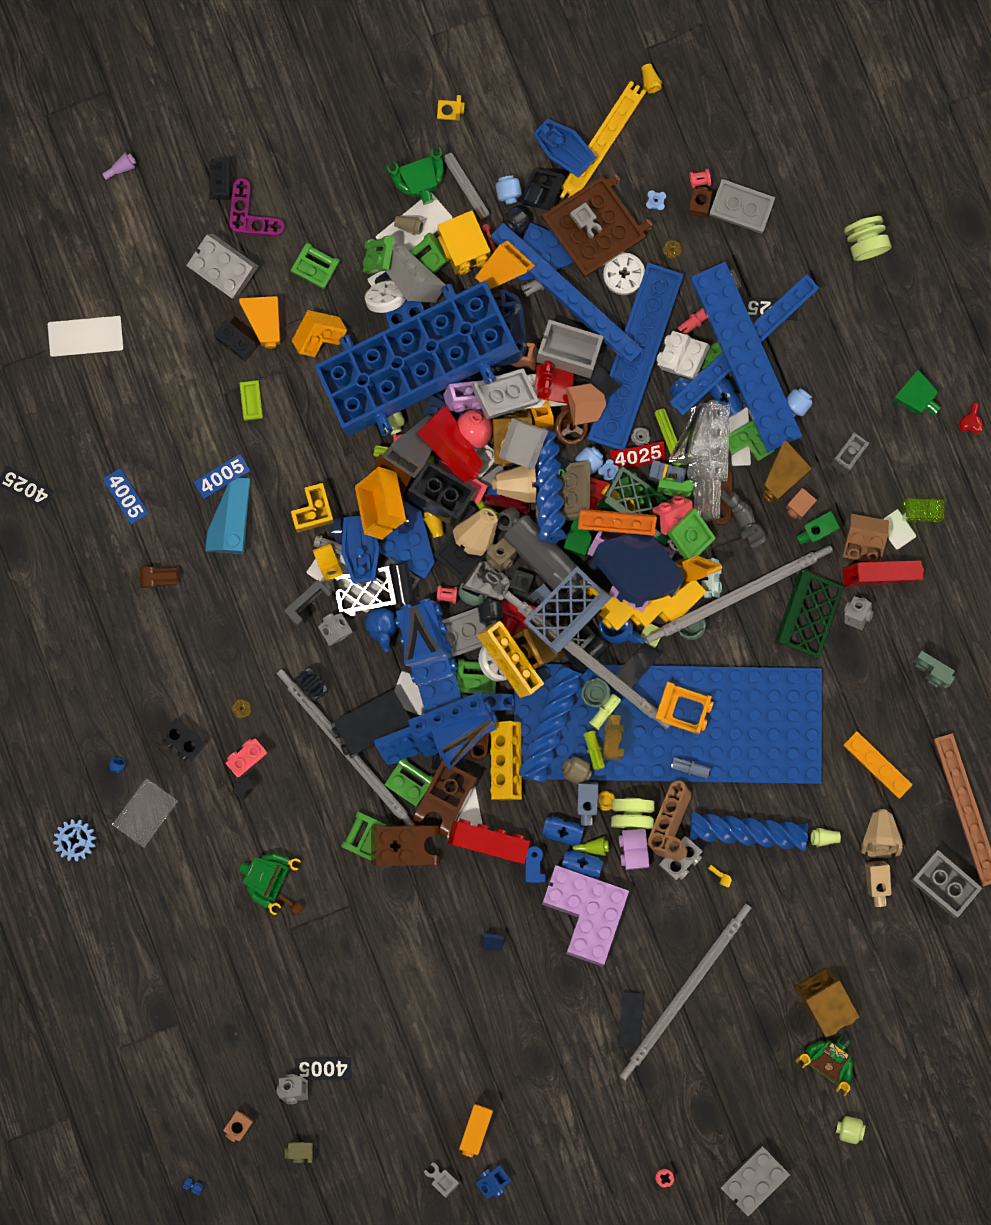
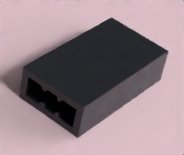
M393 689L334 721L331 732L342 743L340 747L344 755H348L351 759L375 746L374 740L409 727L408 720H410V717Z

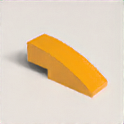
M697 555L687 560L682 558L675 561V564L683 574V581L699 580L722 569V565Z

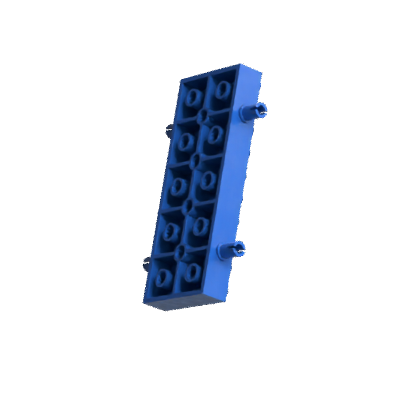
M486 281L457 295L453 285L447 284L449 292L445 286L441 288L446 298L445 301L355 346L351 336L345 335L346 341L343 337L339 339L344 351L314 366L339 423L348 437L377 423L381 435H388L386 430L390 434L393 429L387 417L446 389L449 384L458 383L478 372L481 373L485 384H491L488 376L492 382L496 381V376L490 366L520 351Z

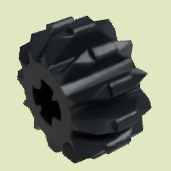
M310 668L301 671L296 677V682L313 701L320 699L327 692V687Z

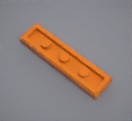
M580 509L578 529L655 535L657 517L656 515Z

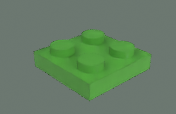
M695 508L690 509L667 532L685 560L696 555L699 556L716 539Z

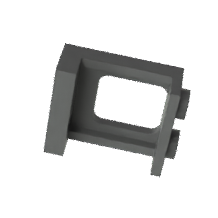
M317 580L287 607L284 612L294 625L300 629L304 622L298 614L321 593L331 601L333 599L331 594L333 591L325 581L321 583Z

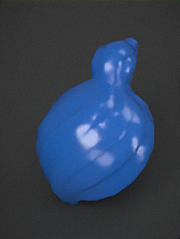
M386 608L374 609L365 617V628L370 632V637L379 641L383 651L387 653L389 652L390 638L395 635L397 630L395 615Z
M630 619L618 631L613 628L608 629L601 621L598 624L602 637L610 643L621 644L627 640L631 643H645V639L639 633L633 631V624Z

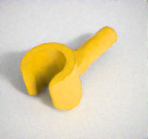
M710 865L708 869L718 877H721L719 884L729 888L732 882L731 877Z

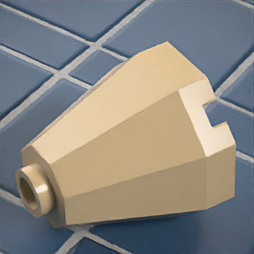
M518 465L496 473L495 478H492V490H496V494L527 503L536 502L535 468L528 469Z
M482 508L462 520L453 530L456 544L458 546L462 544L465 547L464 551L468 554L482 556L493 544L498 522L494 511Z
M879 809L872 814L861 845V853L865 854V852H868L869 857L891 858L892 853H896V856H899L902 852L901 837L893 815L887 810Z

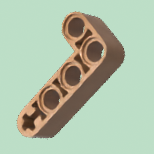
M674 781L670 785L648 838V845L656 855L675 861L683 860L687 856V848L680 839L675 837L691 799V792L682 781ZM659 842H662L660 846L656 847ZM676 847H679L677 851L673 852Z

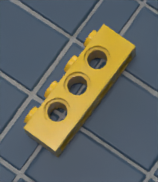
M501 621L490 624L477 634V637L520 698L531 695L544 684Z
M495 722L497 730L490 732L491 800H522L521 776H519L521 767V722Z

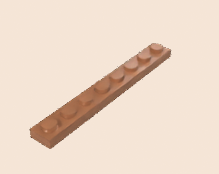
M953 733L933 740L983 887L991 884V847Z

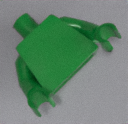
M438 146L439 152L437 154L433 153L432 147L430 148L432 155L430 157L398 167L397 163L392 161L394 168L391 170L387 164L385 166L386 170L392 173L391 178L396 188L405 195H411L412 198L420 196L423 205L434 201L431 192L437 190V185L442 180L444 169L442 158L440 157L442 155L440 146Z

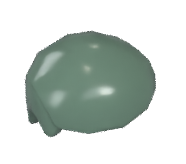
M464 583L459 587L458 594L468 605H480L487 598L486 595L462 588Z
M702 619L678 632L687 640H696L705 632L706 621Z
M595 678L585 683L582 688L581 697L588 706L599 708L608 702L611 690L604 680Z

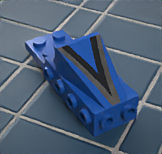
M429 598L420 600L419 604L412 606V604L402 606L401 610L396 611L397 617H395V622L402 633L400 640L404 646V663L412 669V672H410L411 680L419 688L425 713L461 700L462 696L456 678L458 676L456 672L457 664L451 654L452 646L447 639V627L442 622L441 606L433 600L430 601Z
M478 692L408 720L409 727L376 739L374 743L387 765L398 763L400 760L413 757L421 752L424 757L433 756L439 752L446 766L450 769L485 734L497 730L495 726L497 718L489 702L485 701L482 694Z

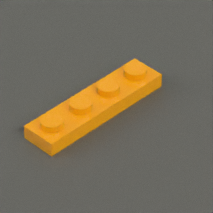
M857 731L843 745L898 799L912 786Z

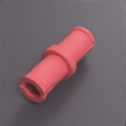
M701 308L695 314L692 313L690 318L678 326L677 329L682 331V334L687 335L694 328L700 327L701 323L707 319L704 309Z

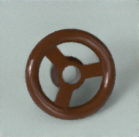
M570 408L563 410L558 415L555 421V433L563 444L569 446L577 445L587 435L588 423L583 424V429L573 425ZM572 432L580 435L574 440H568L564 437Z

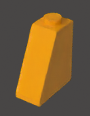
M507 240L498 246L475 278L479 283L486 281L488 287L492 289L527 273L535 265Z
M278 297L239 298L240 305L261 346L272 349L276 348V345H281Z
M477 1104L473 1105L459 1148L463 1150V1155L473 1158L474 1154H479L493 1112L492 1109Z

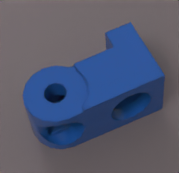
M481 693L484 700L489 702L494 712L515 711V695Z
M535 846L530 847L526 855V883H545V874H540V861L542 860L543 853L540 848Z

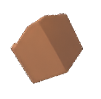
M591 383L567 387L573 425L598 421L606 407L604 394Z

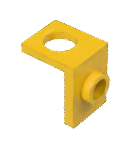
M457 95V101H438L437 119L460 121V114H464V103L461 102V95ZM443 106H451L453 112L450 115H444L442 113Z
M331 544L313 550L325 582L343 575ZM334 570L337 571L336 573H334V574H332V575H327V574H328L329 572H331V571H334Z

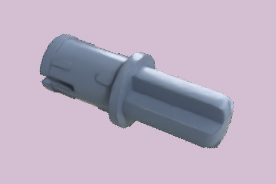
M676 757L672 760L671 768L686 772L689 776L692 774L705 779L708 778L710 767Z

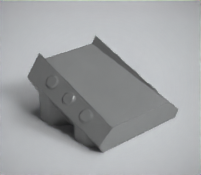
M512 418L507 428L508 431L505 439L501 442L499 457L528 469H534L548 431Z
M482 561L471 570L462 588L503 600V596L512 581L505 574L490 568L486 561Z

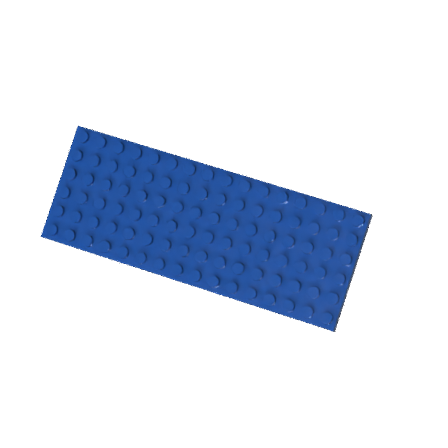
M545 664L535 669L544 684L531 695L520 698L514 690V722H521V765L526 761L527 748L533 742L532 735L535 728L539 725L540 713L546 706L547 694L553 688V677L559 671V667L570 669V664ZM624 665L603 666L616 675ZM651 666L631 689L657 709L667 682L704 696H712L710 701L714 703L711 712H706L704 720H707L705 730H700V733L697 735L671 725L666 729L654 718H649L648 715L644 714L609 684L610 696L612 694L618 696L621 702L611 713V718L608 717L599 730H597L589 722L600 709L588 706L581 697L582 688L588 680L602 679L589 668L579 677L580 687L572 695L573 706L566 713L567 723L559 731L560 742L553 749L552 763L546 767V780H566L561 772L562 766L566 759L575 756L589 763V770L592 771L589 778L590 781L821 784L822 669ZM679 697L673 717L696 725L699 722L703 705L699 702ZM596 732L599 747L602 748L600 751L604 768L600 770L593 769L590 755L587 753L588 747L583 735L584 733ZM676 757L689 762L694 761L696 764L710 767L708 778L705 779L692 774L689 776L686 772L671 768L673 758Z

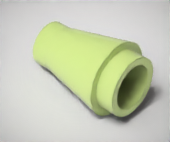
M821 828L811 831L812 845L820 847L840 843V832Z

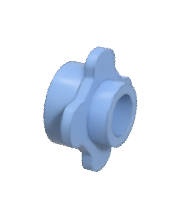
M653 190L649 191V200L646 203L647 208L663 210L666 194L664 192L656 193Z
M608 459L598 469V473L604 476V480L609 481L614 479L619 467L613 464V460Z

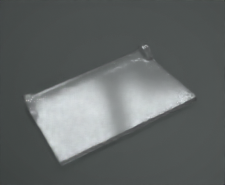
M146 778L112 825L145 848L178 800Z

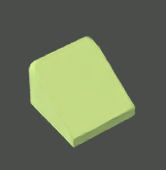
M649 624L647 627H644L641 636L645 639L646 636L661 628ZM660 638L649 643L648 645L655 648Z

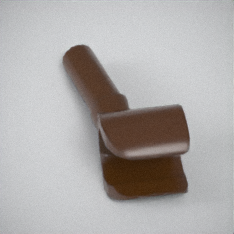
M282 894L278 896L294 914H299L304 910L298 901L292 904Z

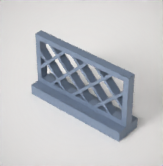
M576 567L523 623L557 655L611 597L604 593L582 570ZM576 573L583 578V586H572V577ZM583 588V599H572V589ZM585 588H593L598 593L595 599H586ZM560 589H569V599H558V591ZM547 602H556V613H545V604ZM558 602H569L570 613H559ZM572 602H583V611L581 613H572ZM534 616H542L543 627H534L529 621ZM545 616H556V627H545ZM559 616H570V624L567 627H559ZM545 630H556L557 638L552 643L545 637Z

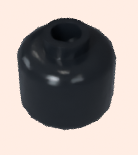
M513 207L503 216L502 223L509 227L516 235H519L530 225L529 213L524 208Z
M486 598L478 606L479 620L485 627L504 620L502 603L495 601L494 598Z

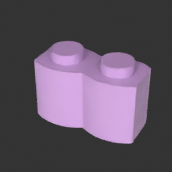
M623 830L622 835H618L619 847H623L624 854L620 855L621 866H625V870L649 868L646 830Z

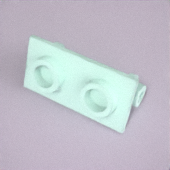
M707 559L717 564H720L719 560L717 559ZM721 570L706 576L708 580L702 581V587L706 591L704 598H711V594L713 597L720 598L722 584L719 582V574H721Z

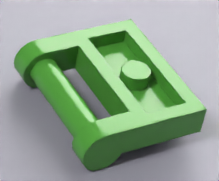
M428 233L419 244L408 251L416 256L430 245L432 249L421 257L419 261L434 274L450 260L445 256L444 250L432 233Z
M388 235L382 239H368L365 241L367 251L363 260V272L371 274L389 270L394 244L392 236ZM383 246L382 251L376 252L377 247Z
M306 243L291 272L325 289L341 260L336 257L332 258L313 248L311 244ZM310 254L329 264L330 267L327 269L306 258V256Z
M663 478V480H659L657 491L662 495L688 498L691 495L694 484L689 480L678 483L675 482V479Z
M458 659L457 681L461 694H476L478 692L495 694L496 681L489 679L486 675L463 674L464 669H481L479 662Z
M405 758L400 760L384 786L417 807L434 776L427 775L409 763L408 759ZM405 768L424 781L423 787L400 773L401 770Z
M357 811L355 815L356 820L341 847L371 861V825L385 824ZM363 821L368 823L367 828L358 846L355 847L352 844Z

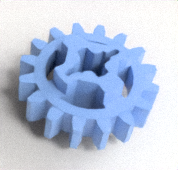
M72 819L70 825L67 822H63L65 827H58L60 833L54 834L58 840L53 843L59 845L56 852L62 851V858L68 855V861H71L74 857L75 861L78 862L80 856L86 859V853L92 854L90 847H96L92 843L93 840H96V837L91 836L94 830H88V823L82 826V820L75 824V821ZM74 828L73 832L68 835L65 834L67 830ZM82 830L86 833L88 840L83 838ZM77 835L79 843H75L73 846V842L70 840ZM62 841L67 843L68 851L65 850ZM85 847L83 851L76 853L78 848Z

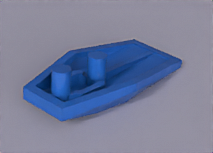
M547 119L533 133L548 158L578 178L597 159L576 131L555 121Z
M361 516L344 517L341 553L352 583L375 582L380 549L378 540L375 537L364 535Z

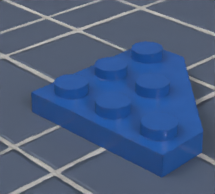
M530 223L523 238V241L556 271L557 269L574 264L551 231ZM527 272L516 277V279L527 282L532 280L533 277Z
M404 501L403 507L411 519L409 532L399 534L398 529L393 528V531L379 543V553L385 557H390L398 564L407 562L409 571L426 579L435 562L421 510Z

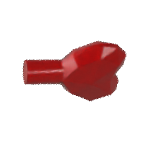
M972 403L970 413L959 421L958 428L961 431H971L974 434L982 432L983 422L977 415L978 403Z

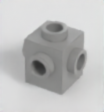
M854 596L852 601L846 604L844 610L845 624L863 630L866 622H870L873 617L872 603L865 598Z
M333 613L323 618L324 622L318 626L329 646L342 641L353 633L342 613L335 616Z
M294 1074L286 1075L285 1078H279L277 1095L286 1104H296L300 1100H308V1080Z

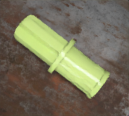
M612 694L608 702L604 706L599 707L600 710L589 723L599 730L607 718H611V713L621 702V699Z

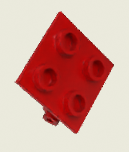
M549 360L544 361L542 366L537 365L534 390L537 398L569 404L566 388L573 387L574 373L553 368V364Z

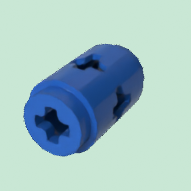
M726 377L722 378L710 390L723 415H726L728 418L744 410L742 406L744 403L735 392L730 380H727ZM724 394H730L729 402L723 401Z
M551 816V818L546 817L541 835L546 836L545 838L574 846V844H580L584 827L580 826L579 823ZM562 827H565L567 833L564 832L563 835H560L558 829L561 830Z
M573 850L565 852L562 868L599 879L603 866V860H599V857ZM581 862H585L583 868H580Z

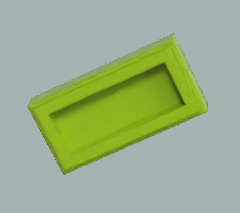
M259 381L240 382L244 421L263 419Z

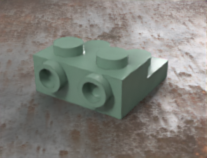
M920 651L913 659V662L916 663L915 667L924 672L925 670L929 671L925 678L928 679V683L935 688L939 686L946 689L955 678L952 676L954 670L925 652Z

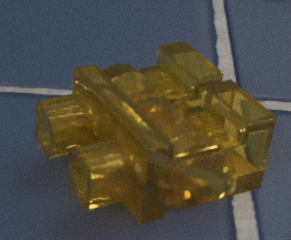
M609 715L608 724L604 725L603 760L622 761L624 749H619L624 732V726H620V715Z

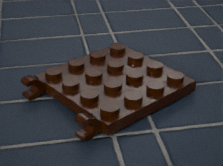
M617 173L607 180L601 176L551 208L550 211L548 210L541 215L544 223L584 278L646 238L644 233L652 229L653 226L650 219L638 225L613 191L612 187L618 185L621 180ZM585 202L597 217L593 222L599 224L602 228L600 233L596 229H591L594 234L593 238L588 237L585 227L580 230L570 216V212Z

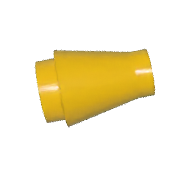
M652 64L643 65L641 70L644 89L648 93L659 91L662 88V81L653 69Z
M425 512V518L423 519L430 529L433 538L444 535L442 520L429 512Z

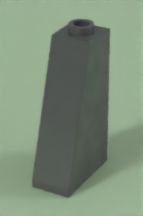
M427 415L393 442L382 456L413 478L424 467L432 451L429 445L417 434L421 427L432 417L431 415Z

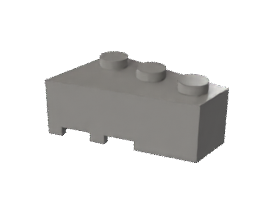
M393 246L389 270L386 272L406 300L436 302L442 293L441 288L446 285L405 247Z

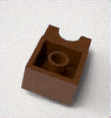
M442 760L414 815V821L422 823L430 813L438 812L443 820L440 834L448 837L452 822L458 820L479 779L455 766L448 769ZM454 781L456 789L449 792L450 788L447 786Z
M371 825V864L375 866L438 865L440 857L435 854H428L425 851L424 843L428 837L439 835L440 826ZM393 841L396 844L394 849L390 848V844H393Z

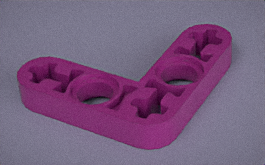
M244 178L237 179L234 182L229 222L231 230L237 234L269 237L281 236L285 228L280 219L248 216L251 192L250 183ZM243 183L247 189L243 190V197H240V190L237 187H240ZM239 201L244 202L246 205L242 211L235 209V204ZM237 215H245V217H240L241 224L243 225L237 229L233 225V223H237ZM256 221L261 222L263 225L259 231L252 229V224ZM265 222H268V226L271 227L277 223L281 229L274 232L273 228H267L268 232H265Z

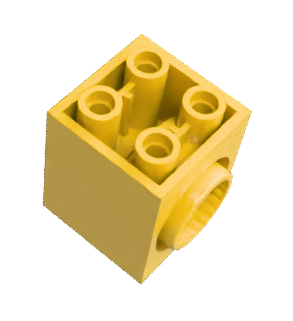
M473 210L437 225L438 242L444 250L445 256L450 260L455 275L458 273L463 275L470 272V268L475 266L480 268L485 265L490 258V249Z

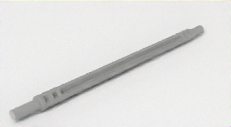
M829 545L815 553L810 552L662 626L660 630L646 636L645 639L649 644L663 636L667 637L816 563L818 559L832 553L833 550Z
M509 591L503 596L517 607V611L525 617H528L534 611L525 601H520ZM534 616L530 620L536 626L543 627L542 616ZM545 619V627H555ZM545 630V633L555 640L557 638L556 630ZM570 640L564 648L632 702L644 714L648 715L649 718L655 719L658 711L657 708L653 707L652 704L637 694L575 642ZM656 720L666 729L670 726V724Z
M283 669L277 672V675L287 685V690L343 753L340 747L342 743L331 732L333 727L330 721L312 702L298 683H294ZM348 755L345 756L399 821L402 820L405 825H416L408 816L409 813L359 755L351 759Z
M745 903L737 916L731 919L651 1031L638 1046L637 1050L630 1057L631 1061L620 1074L622 1079L626 1081L635 1067L639 1066L642 1060H644L650 1049L741 927V922L751 910L749 905Z

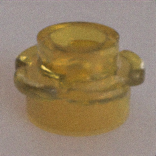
M672 240L667 241L665 247H663V253L668 258L674 259L681 254L680 243Z
M239 699L232 706V711L238 718L247 717L251 712V705L248 701Z

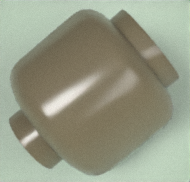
M575 756L566 759L561 770L564 779L577 785L584 781L587 782L592 773L589 770V763Z

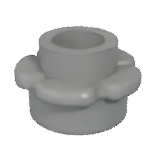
M636 428L631 435L632 441L637 446L647 444L650 441L649 431L645 428Z

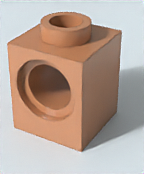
M802 488L786 506V509H788L787 513L792 518L801 520L817 500Z
M237 1110L223 1130L226 1132L225 1137L233 1142L236 1140L240 1142L254 1121ZM235 1122L242 1124L243 1130L241 1133L233 1131L232 1125Z

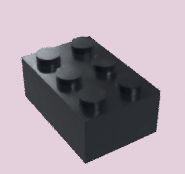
M427 461L408 489L406 499L455 528L474 500L477 489Z

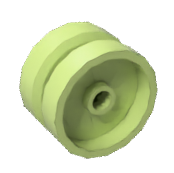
M640 798L612 799V810L622 812L623 815L612 816L611 827L653 829L654 819L650 816H643L642 813H652L655 801L642 800Z

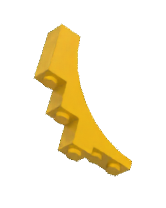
M696 580L683 581L675 596L671 598L668 594L649 600L643 612L628 605L627 601L621 603L618 599L609 595L611 599L601 608L603 611L599 615L603 618L601 622L608 629L613 628L617 631L629 618L637 626L642 625L644 627H647L658 615L665 623L672 622L682 617L706 591ZM585 588L586 595L589 597L593 596L595 598L598 595L593 588Z

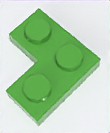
M753 420L722 438L731 455L748 446L758 462L775 451L766 452Z

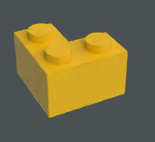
M323 483L306 487L305 492L309 506L291 511L297 533L333 523Z

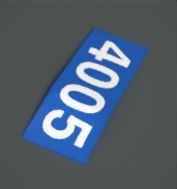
M239 454L193 483L203 499H205L228 483L250 472V469Z
M121 468L103 478V481L130 524L149 514Z

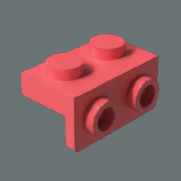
M674 496L672 499L652 509L654 514L660 516L662 534L668 535L667 532L692 509V501L683 496Z
M256 738L246 741L242 745V750L238 753L235 751L227 758V766L237 777L244 774L267 754Z

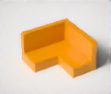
M307 310L292 342L299 354L315 357L323 342L340 345L339 339L344 337L347 329L340 317Z

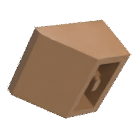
M851 514L843 557L865 562H881L888 537L889 521Z

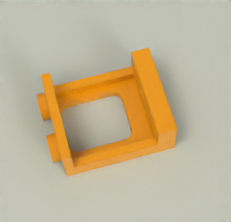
M667 682L654 720L698 735L700 730H705L707 720H704L706 712H711L714 703L710 701L712 696H704ZM679 697H684L703 705L698 724L693 725L673 717Z

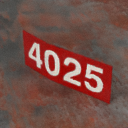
M664 441L610 451L613 464L619 468L621 466L630 468L650 464L653 460L659 462L666 460Z

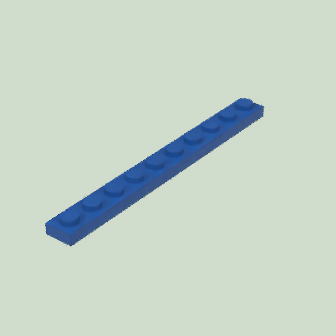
M504 223L490 236V239L498 246L508 240L535 265L528 273L591 331L603 336L602 341L629 365L642 353L643 349Z
M805 274L753 322L760 342L769 336L819 289L808 274ZM723 352L669 401L681 416L731 371Z

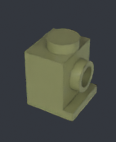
M289 1142L288 1147H285V1159H293V1163H304L305 1159H308V1163H312L313 1142Z

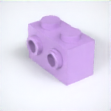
M479 381L449 384L443 394L449 411L462 412L466 409H482L471 387L473 383Z

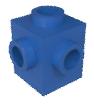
M499 1165L492 1171L488 1168L481 1173V1179L475 1184L486 1199L493 1195L495 1197L501 1195L505 1191L504 1187L511 1180Z

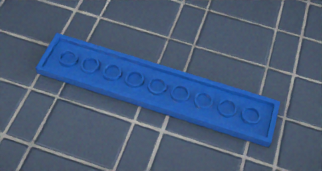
M726 262L690 277L766 452L781 447L784 441L790 443L802 437Z
M647 263L624 331L643 351L630 365L618 354L616 355L610 376L621 387L606 399V407L599 420L593 422L588 441L615 450L625 449L684 274Z

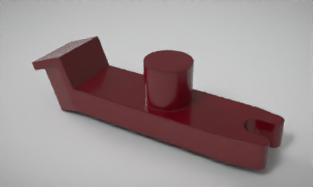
M488 494L484 497L489 500L484 501L485 506L496 507L502 511L506 508L514 507L521 511L522 514L530 512V503Z

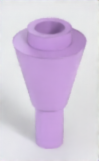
M124 153L114 163L112 168L102 174L107 180L115 174L135 169L134 164H136V161L131 154L127 155Z

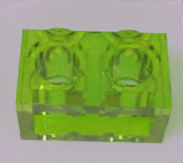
M905 499L903 501V521L941 522L944 519V500Z

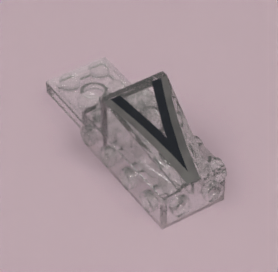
M715 400L708 401V404L700 403L697 407L691 408L690 419L669 458V462L689 465L687 471L688 480L695 484L693 490V509L697 510L704 522L720 518L721 483L728 481L730 405L719 404V401Z

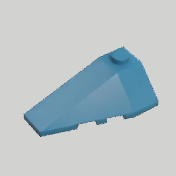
M237 478L228 483L207 531L206 552L244 554L250 478Z

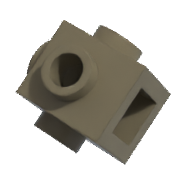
M502 538L496 545L492 544L488 548L487 564L493 570L496 569L501 573L504 569L507 570L512 566L516 559L517 550Z

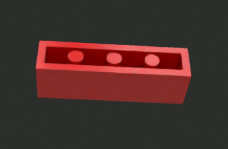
M460 819L459 822H452L447 844L515 863H525L530 841L524 840L525 836L513 834L512 837L506 835L507 831L495 829L494 832L488 830L489 826L478 824L477 827L470 825L471 821Z

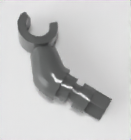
M720 490L718 495L730 506L732 514L735 516L740 527L744 529L741 532L742 539L748 538L752 548L766 541L765 533L761 526L755 524L752 509L747 502L739 499L735 492L727 494L724 490Z

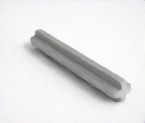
M448 153L443 157L448 168L480 219L488 217L489 211L454 155Z

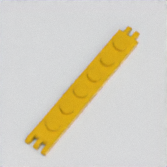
M629 82L588 145L597 159L579 178L570 173L561 187L563 192L560 198L564 199L567 193L570 194V197L586 186L647 90L643 89L639 95L637 92L641 86L636 85L634 90H631L634 82Z

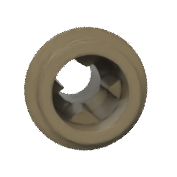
M396 216L394 227H398L415 236L416 234H421L424 222L419 217Z

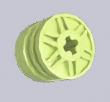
M881 216L860 219L844 229L845 235H850L847 241L857 242L850 248L855 261L881 255L892 248L888 235H879L886 229L884 225H880L883 223Z

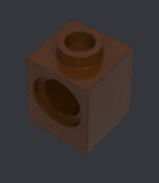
M705 187L693 188L688 214L707 218L712 192L708 191ZM697 198H703L705 200V204L699 205L696 203L695 200Z

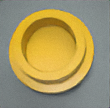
M608 791L601 792L598 795L597 806L604 811L611 810L612 799H615L614 795Z

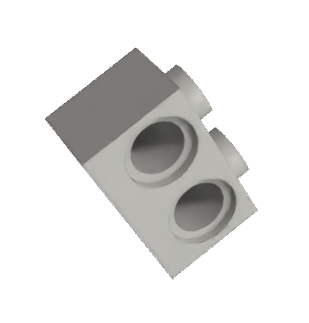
M686 836L682 838L681 842L685 847L692 848L694 854L691 858L685 857L683 860L676 861L681 866L680 870L673 872L670 869L671 862L675 861L672 859L664 858L659 864L675 881L678 878L682 880L689 873L687 868L691 864L695 866L702 858L700 854L703 851ZM676 847L673 852L677 851L679 847Z

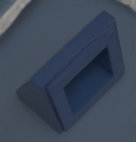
M485 933L483 948L500 951L504 936Z

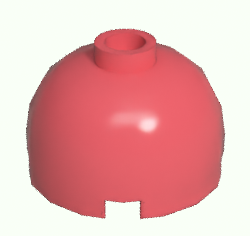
M469 410L459 417L457 423L464 438L470 442L473 448L485 447L493 437L492 420L486 419L483 411Z

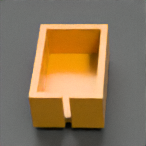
M377 467L355 486L364 535L384 539L393 531V528L396 529L406 521L396 472Z

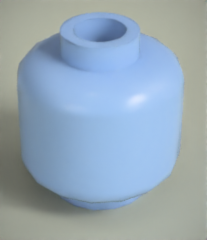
M513 175L499 178V182L495 185L498 200L505 201L506 205L516 203L517 198L522 195L519 180L513 178Z
M801 388L799 390L793 389L786 398L794 417L796 414L804 416L812 406V396Z
M585 447L576 456L575 461L590 462V475H593L603 465L602 458L604 456L595 447Z

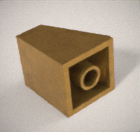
M529 408L492 418L495 464L509 466L510 463H513L499 457L500 445L505 439L508 431L507 428L512 418L532 425Z
M784 441L761 490L763 492L762 497L768 503L772 502L774 505L803 480L812 469L787 441Z
M526 628L512 637L534 670L565 656L562 650L555 655L530 628ZM545 633V637L552 643L554 640Z
M828 967L794 986L825 1037L836 1034L838 1030L844 1026L851 1025L859 1018L840 980Z

